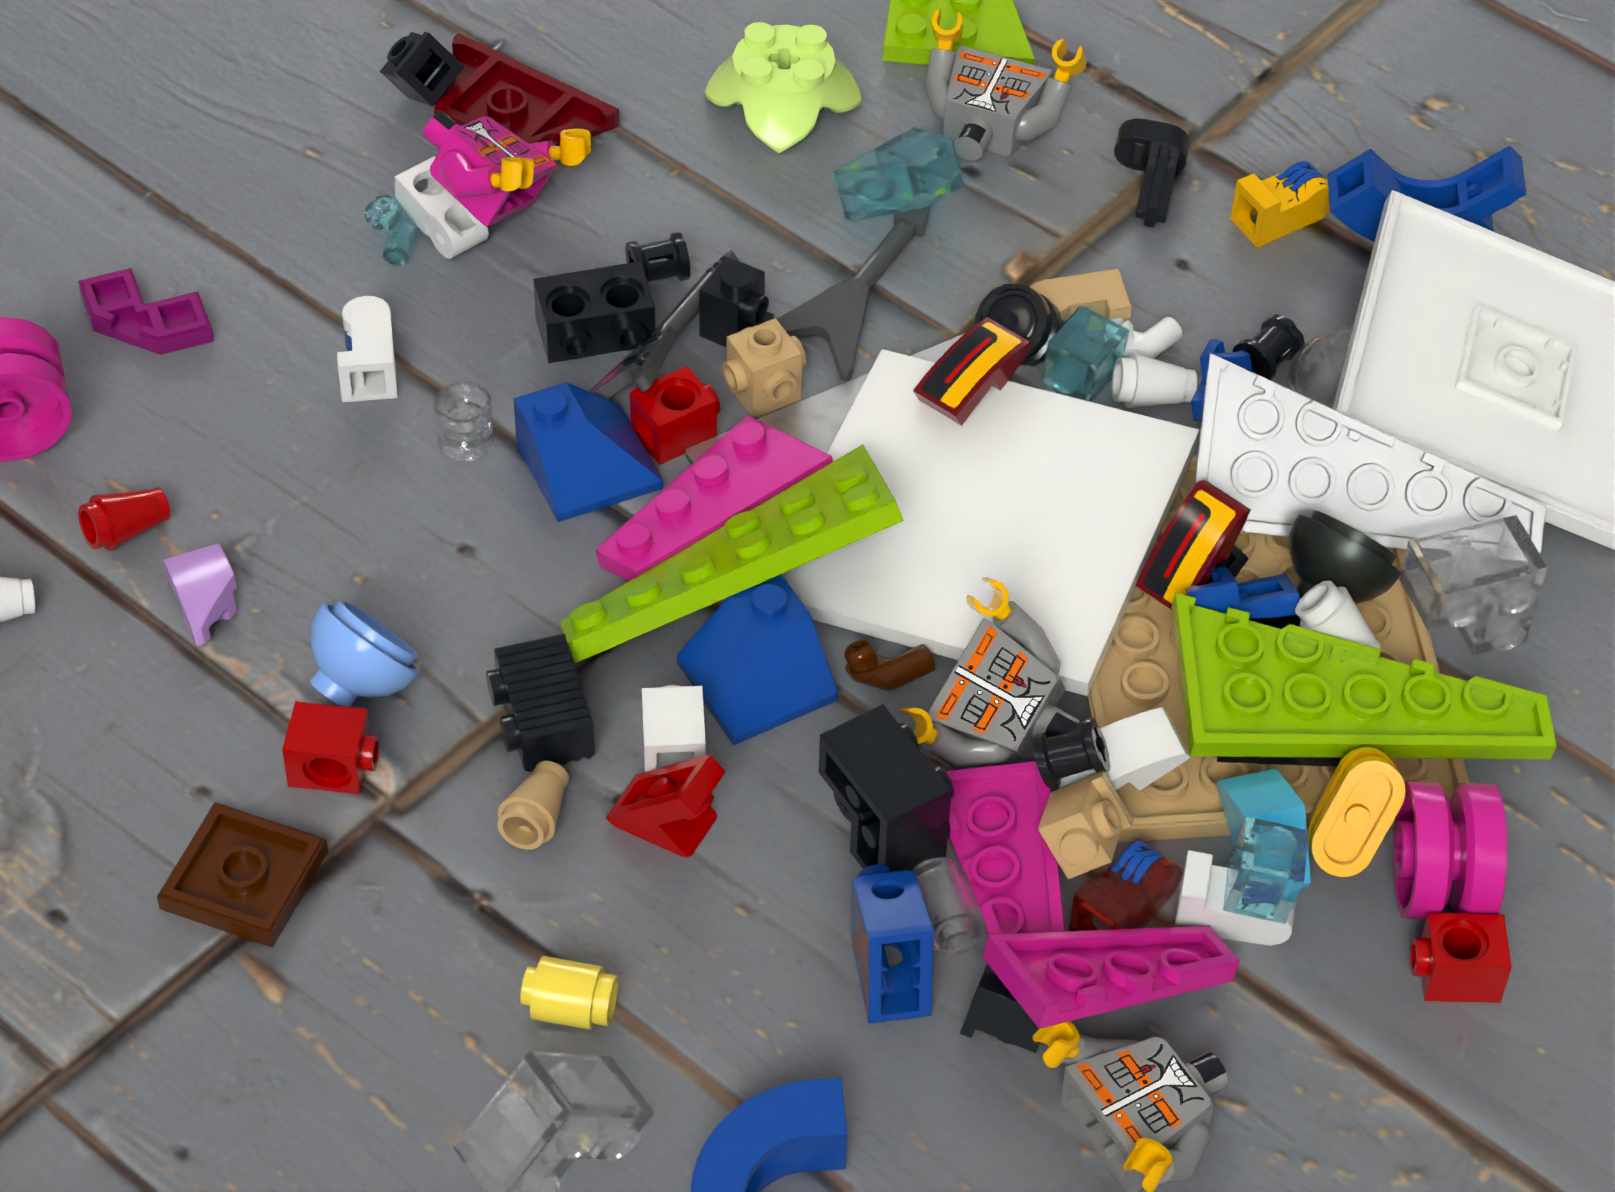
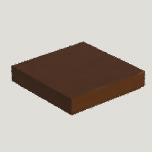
M214 802L157 896L159 909L273 948L328 853L327 839Z

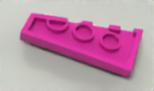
M747 415L595 550L599 566L629 582L721 528L731 517L745 511H750L832 463V456Z
M1036 761L945 771L954 790L949 817L951 832L948 838L986 935L1065 932L1059 864L1038 831L1051 788H1048L1044 783Z
M1210 926L993 934L987 936L982 955L983 959L1039 1029L1232 982L1240 960Z

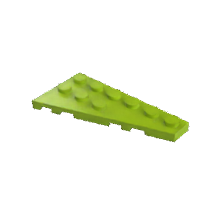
M890 0L882 61L929 65L931 49H937L938 42L933 34L932 16L937 9H940L941 20L939 27L943 30H951L956 26L958 11L962 15L963 34L957 42L953 43L952 52L957 53L959 46H964L1035 65V57L1013 0Z
M862 444L750 511H745L731 517L721 528L596 601L579 606L571 612L569 617L560 621L562 631L566 635L575 663H578L904 521L894 496Z
M1175 592L1172 613L1190 756L1343 758L1355 749L1370 747L1381 750L1390 758L1551 760L1557 747L1547 695L1475 676L1468 681L1434 672L1435 664L1414 658L1411 665L1379 657L1381 649L1292 624L1282 629L1250 621V613L1230 607H1228L1226 614L1196 606V598Z

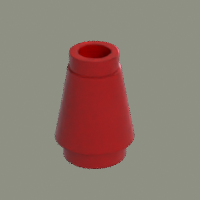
M157 487L150 490L93 495L90 497L89 503L79 506L78 518L82 533L92 549L104 547L111 551L159 525V523L169 520L170 507L164 492Z

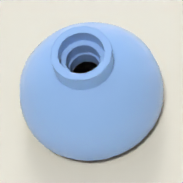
M339 599L335 606L322 602L316 610L311 621L310 643L313 657L319 669L310 680V683L339 706L351 707L358 697L377 698L392 695L406 689L420 674L421 670L414 663L418 656L417 652L396 633L360 608L343 599Z

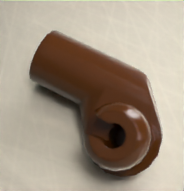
M858 640L849 644L844 652L845 660L848 663L845 670L855 682L886 691L895 690L935 671L932 655L923 644L892 659L877 655L876 647L867 640Z

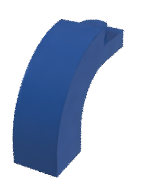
M1511 146L1504 148L1458 175L1440 180H1419L1404 176L1393 170L1372 149L1328 174L1330 211L1351 230L1374 242L1384 203L1392 190L1493 232L1492 214L1526 195L1522 157Z
M842 1078L803 1080L780 1085L766 1090L736 1107L718 1124L705 1142L693 1171L691 1192H761L772 1182L790 1174L845 1169L847 1127Z

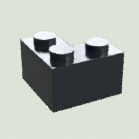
M884 704L820 734L818 772L852 815L850 853L860 866L865 869L871 865L883 864L889 866L893 872L912 871L918 878L946 863L948 835L951 832L949 817L954 790L944 769L939 765L932 766L920 751L918 741L911 728L904 722L898 723Z

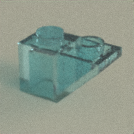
M916 127L905 131L833 171L845 219L851 221L923 209L964 186L953 138Z

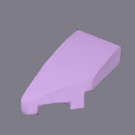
M219 543L163 559L167 579L181 605L185 625L196 646L205 644L211 638L209 627L215 621L222 619L230 620L238 612L233 591L237 588L235 576Z

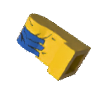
M1307 161L1298 162L1290 166L1283 174H1277L1264 180H1260L1255 173L1238 179L1230 220L1256 248H1259L1323 219L1330 212L1328 180ZM1257 214V219H1256V224H1255V223L1251 220V217Z

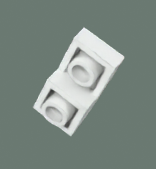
M1162 707L1124 718L1100 728L1109 753L1110 769L1105 774L1115 790L1130 782L1140 791L1190 759L1167 711ZM1092 769L1061 779L1059 788L1097 774V772Z

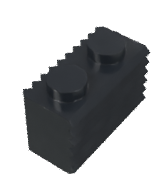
M563 633L494 648L495 669L486 671V679L493 706L504 704L507 712L506 716L500 717L501 732L507 752L518 750L523 768L528 772L535 769L536 765L542 761L567 764L570 760L578 762L582 757L590 759L595 755L593 720L584 697L583 688H581L566 635Z

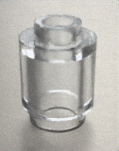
M944 857L933 858L919 864L912 872L916 874L933 927V951L959 954L969 950L983 934L986 923L966 872L962 868L957 867L952 859Z

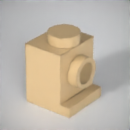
M1102 771L1050 792L1038 831L1067 879L1111 863L1119 835L1122 830L1132 827L1133 819L1107 775Z

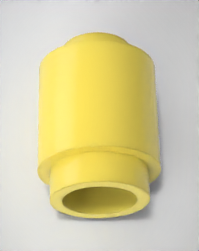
M542 956L537 968L530 966L526 968L522 981L520 1003L521 1005L530 1006V1018L532 1020L592 1030L595 1024L610 1026L617 1002L619 977L618 975L605 973L603 966Z

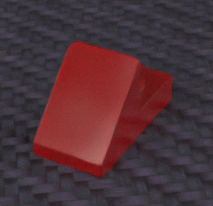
M709 754L636 774L605 818L614 827L679 856L690 857L716 821L717 814L710 806L714 800L712 791L726 771Z

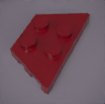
M460 33L454 36L452 55L465 67L435 103L434 114L443 111L461 126L486 116L492 118L528 144L551 140L555 146H560V132L563 130L585 129L590 132L591 137L613 130L619 125L618 108Z

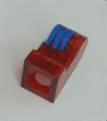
M1135 841L1122 854L1114 867L1110 866L1096 881L1089 878L1074 893L1069 931L1098 930L1092 922L1094 916L1110 926V930L1144 928L1175 892L1181 880L1183 869L1143 841Z

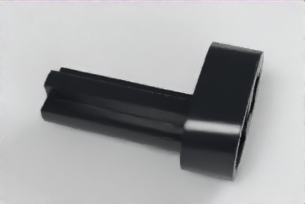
M1135 118L1121 124L1116 138L1114 155L1118 162L1125 167L1144 171L1135 217L1145 219L1144 226L1154 227L1155 221L1165 223L1167 220L1175 176L1186 165L1190 138L1178 126Z

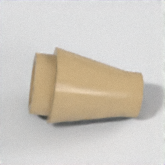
M552 761L539 762L533 772L499 805L497 812L499 819L497 823L498 830L501 836L511 845L520 849L532 850L538 848L542 843L549 841L554 836L564 790L569 783V775L561 765Z

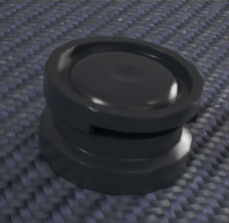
M1020 283L1004 284L993 289L981 301L975 315V325L988 317L1031 342L1033 348L1019 366L1029 365L1033 367L1046 361L1056 350L1062 337V319L1058 308L1046 296Z

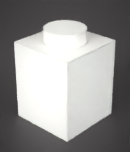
M667 685L657 688H642L645 772L705 756L706 740L702 686Z

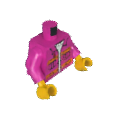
M439 111L429 120L422 133L424 138L440 150L430 166L431 176L486 227L532 206L556 168L558 160L564 165L576 166L591 152V134L585 129L574 128L561 131L560 146H555L551 140L528 144L492 118L483 116L461 126L443 111Z

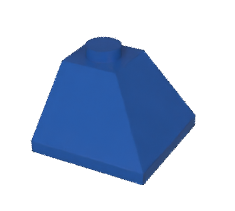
M567 382L513 398L516 444L557 522L663 489L661 476L620 404Z
M781 574L728 597L677 655V664L692 686H702L703 702L733 746L838 701V691L811 615Z

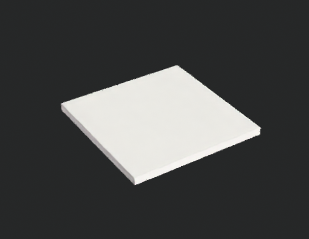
M1392 190L1384 203L1332 409L1547 506L1545 522L1615 550V282Z
M881 349L827 454L831 455L833 461L863 444L894 496L904 521L781 575L810 613L812 620L912 648L923 644L930 653L959 660L983 618L993 623V616H985L971 609L966 599L967 595L976 598L982 606L988 605L993 599L994 592L993 588L982 580V577L992 578L1006 587L1009 594L1008 601H1014L1043 628L1061 662L1058 677L1064 684L1065 690L1088 696L1136 588L1135 585L1147 563L1198 447L1200 430L1010 381L1005 384L1001 391L991 386L961 426L918 400L913 392L914 388L935 362Z

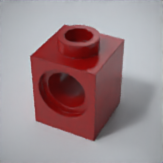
M688 366L654 380L651 387L644 392L639 387L629 391L630 423L643 446L659 465L685 454L687 448L717 436V414L721 410L718 396L712 386L708 383L702 384Z
M295 701L282 748L288 787L360 794L365 772L375 771L380 748L379 735L370 733L368 709Z
M1427 914L1421 938H1412L1410 947L1411 973L1413 976L1422 977L1424 1001L1501 1003L1512 968L1504 914Z

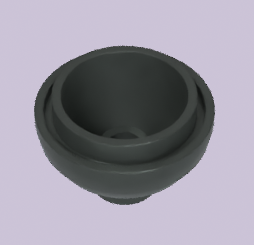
M1317 510L1313 511L1310 518L1298 514L1289 533V553L1293 567L1301 579L1296 587L1300 599L1315 585L1323 581H1332L1336 587H1345L1355 604L1373 600L1389 591L1401 575V572L1393 566L1397 558L1395 554L1351 526Z

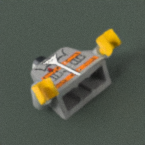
M937 9L932 16V29L938 42L937 49H931L925 87L934 115L944 120L943 136L948 141L954 142L953 147L958 156L967 161H976L982 157L984 151L1004 156L1013 155L1024 141H1030L1056 126L1072 86L1068 85L1070 77L1079 75L1086 68V55L1081 45L1077 50L1075 58L1066 62L1062 61L1068 47L1066 40L1060 39L1054 44L1052 58L1057 66V70L1052 78V69L976 49L959 46L957 53L952 52L953 43L957 42L963 34L962 15L958 11L956 26L951 30H943L939 27L941 11Z
M982 577V580L989 584L994 592L993 599L988 605L982 606L976 598L967 595L966 599L971 609L985 616H993V623L983 618L928 713L920 708L905 707L899 710L901 713L909 714L913 717L916 724L914 735L918 744L922 743L924 750L959 767L1002 765L1010 757L1024 760L1032 748L1034 735L1045 733L1048 737H1053L1077 730L1082 726V721L1056 707L1064 693L1065 686L1058 677L1061 662L1043 628L1014 601H1008V590L1002 583L989 577Z
M1071 1021L1040 1028L1034 1033L1032 1039L1035 1042H1041L1049 1046L1042 1055V1059L1047 1067L1056 1068L1061 1062L1069 1065L1065 1067L1060 1102L1126 1192H1138L1142 1188L1147 1192H1153L1159 1183L1184 1182L1192 1178L1210 1143L1209 1127L1214 1106L1209 1096L1228 1085L1225 1068L1215 1054L1206 1052L1184 1064L1166 1039L1153 1037L1139 1042L1130 1039L1093 1038L1079 1034Z

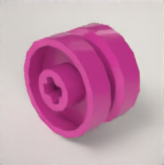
M0 317V461L8 462L30 458L52 447L67 432L72 418V410L58 342L45 328L26 319Z
M1404 782L1406 790L1405 799L1394 819L1393 829L1394 889L1401 917L1426 919L1428 913H1442L1448 901L1454 913L1499 914L1505 891L1507 831L1502 795L1497 784L1459 783L1449 800L1440 782Z

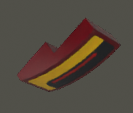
M986 317L960 337L937 360L917 384L913 392L918 400L962 426L991 386L1000 391L1033 346L1030 341Z
M1198 481L1165 529L1135 586L1172 610L1175 592L1186 595V589L1190 586L1206 584L1216 563L1228 559L1251 509L1208 481Z

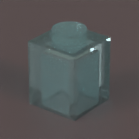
M1082 306L1049 341L1041 382L1070 397L1092 402L1112 380L1117 358L1124 357L1130 330Z
M1246 817L1228 859L1223 911L1285 924L1304 884L1309 830Z

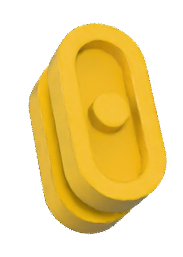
M1363 747L1346 754L1338 764L1307 821L1308 844L1318 866L1330 875L1350 877L1363 871L1370 864L1403 805L1406 793L1404 780L1391 758L1381 750Z

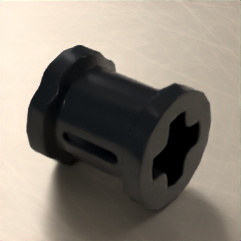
M681 232L671 233L668 240L639 245L637 241L626 243L627 263L641 261L647 282L676 276L680 281L690 278L689 253ZM663 258H666V259H667L666 261H661V262H656V263H649V262H648V261H653V260H658V259H663Z
M1275 314L1262 323L1261 331L1252 339L1241 340L1233 348V352L1243 350L1249 353L1252 372L1272 380L1276 375L1279 365L1285 360H1292L1304 351L1305 341L1303 334L1292 320L1283 315Z
M1094 718L1083 720L1081 728L1057 736L1048 737L1045 733L1033 736L1032 746L1039 773L1048 788L1059 786L1061 779L1092 769L1097 773L1102 771L1108 772L1110 769L1107 745L1103 733Z

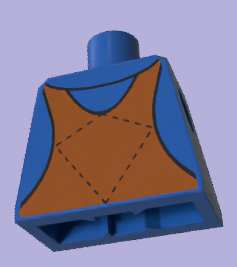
M883 864L866 867L851 881V938L868 1024L932 1016L934 931L923 895L914 872L909 870L893 872L889 866ZM884 946L895 947L901 952L903 959L899 965L889 968Z

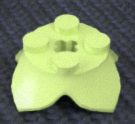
M755 22L748 25L744 30V38L737 43L734 53L717 68L705 89V97L717 106L728 108L735 104H741L746 124L757 138L778 154L798 143L815 127L819 111L822 107L825 110L828 108L835 113H845L862 104L860 89L850 71L835 57L832 46L827 42L826 31L817 25H805L802 27L787 24L771 26L764 22Z

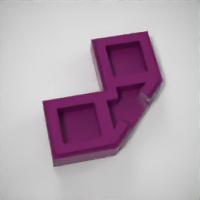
M132 268L78 281L80 294L92 329L97 333L159 355L214 342L212 327L198 291L144 304Z

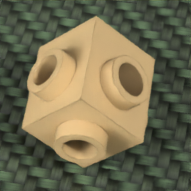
M776 318L753 327H747L738 333L727 336V359L722 363L723 376L729 389L736 395L751 417L756 418L801 400L802 368L806 366L805 351L796 336H789Z

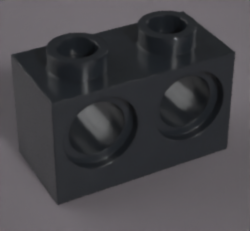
M641 261L533 279L535 317L548 363L633 350L641 344L643 339L653 334L656 329L655 305Z

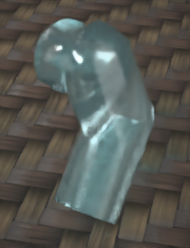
M380 195L376 197L375 201L367 204L364 211L365 220L367 223L375 220L372 225L373 229L382 230L385 228L388 232L383 250L385 261L395 266L405 265L410 258L417 225L396 198Z

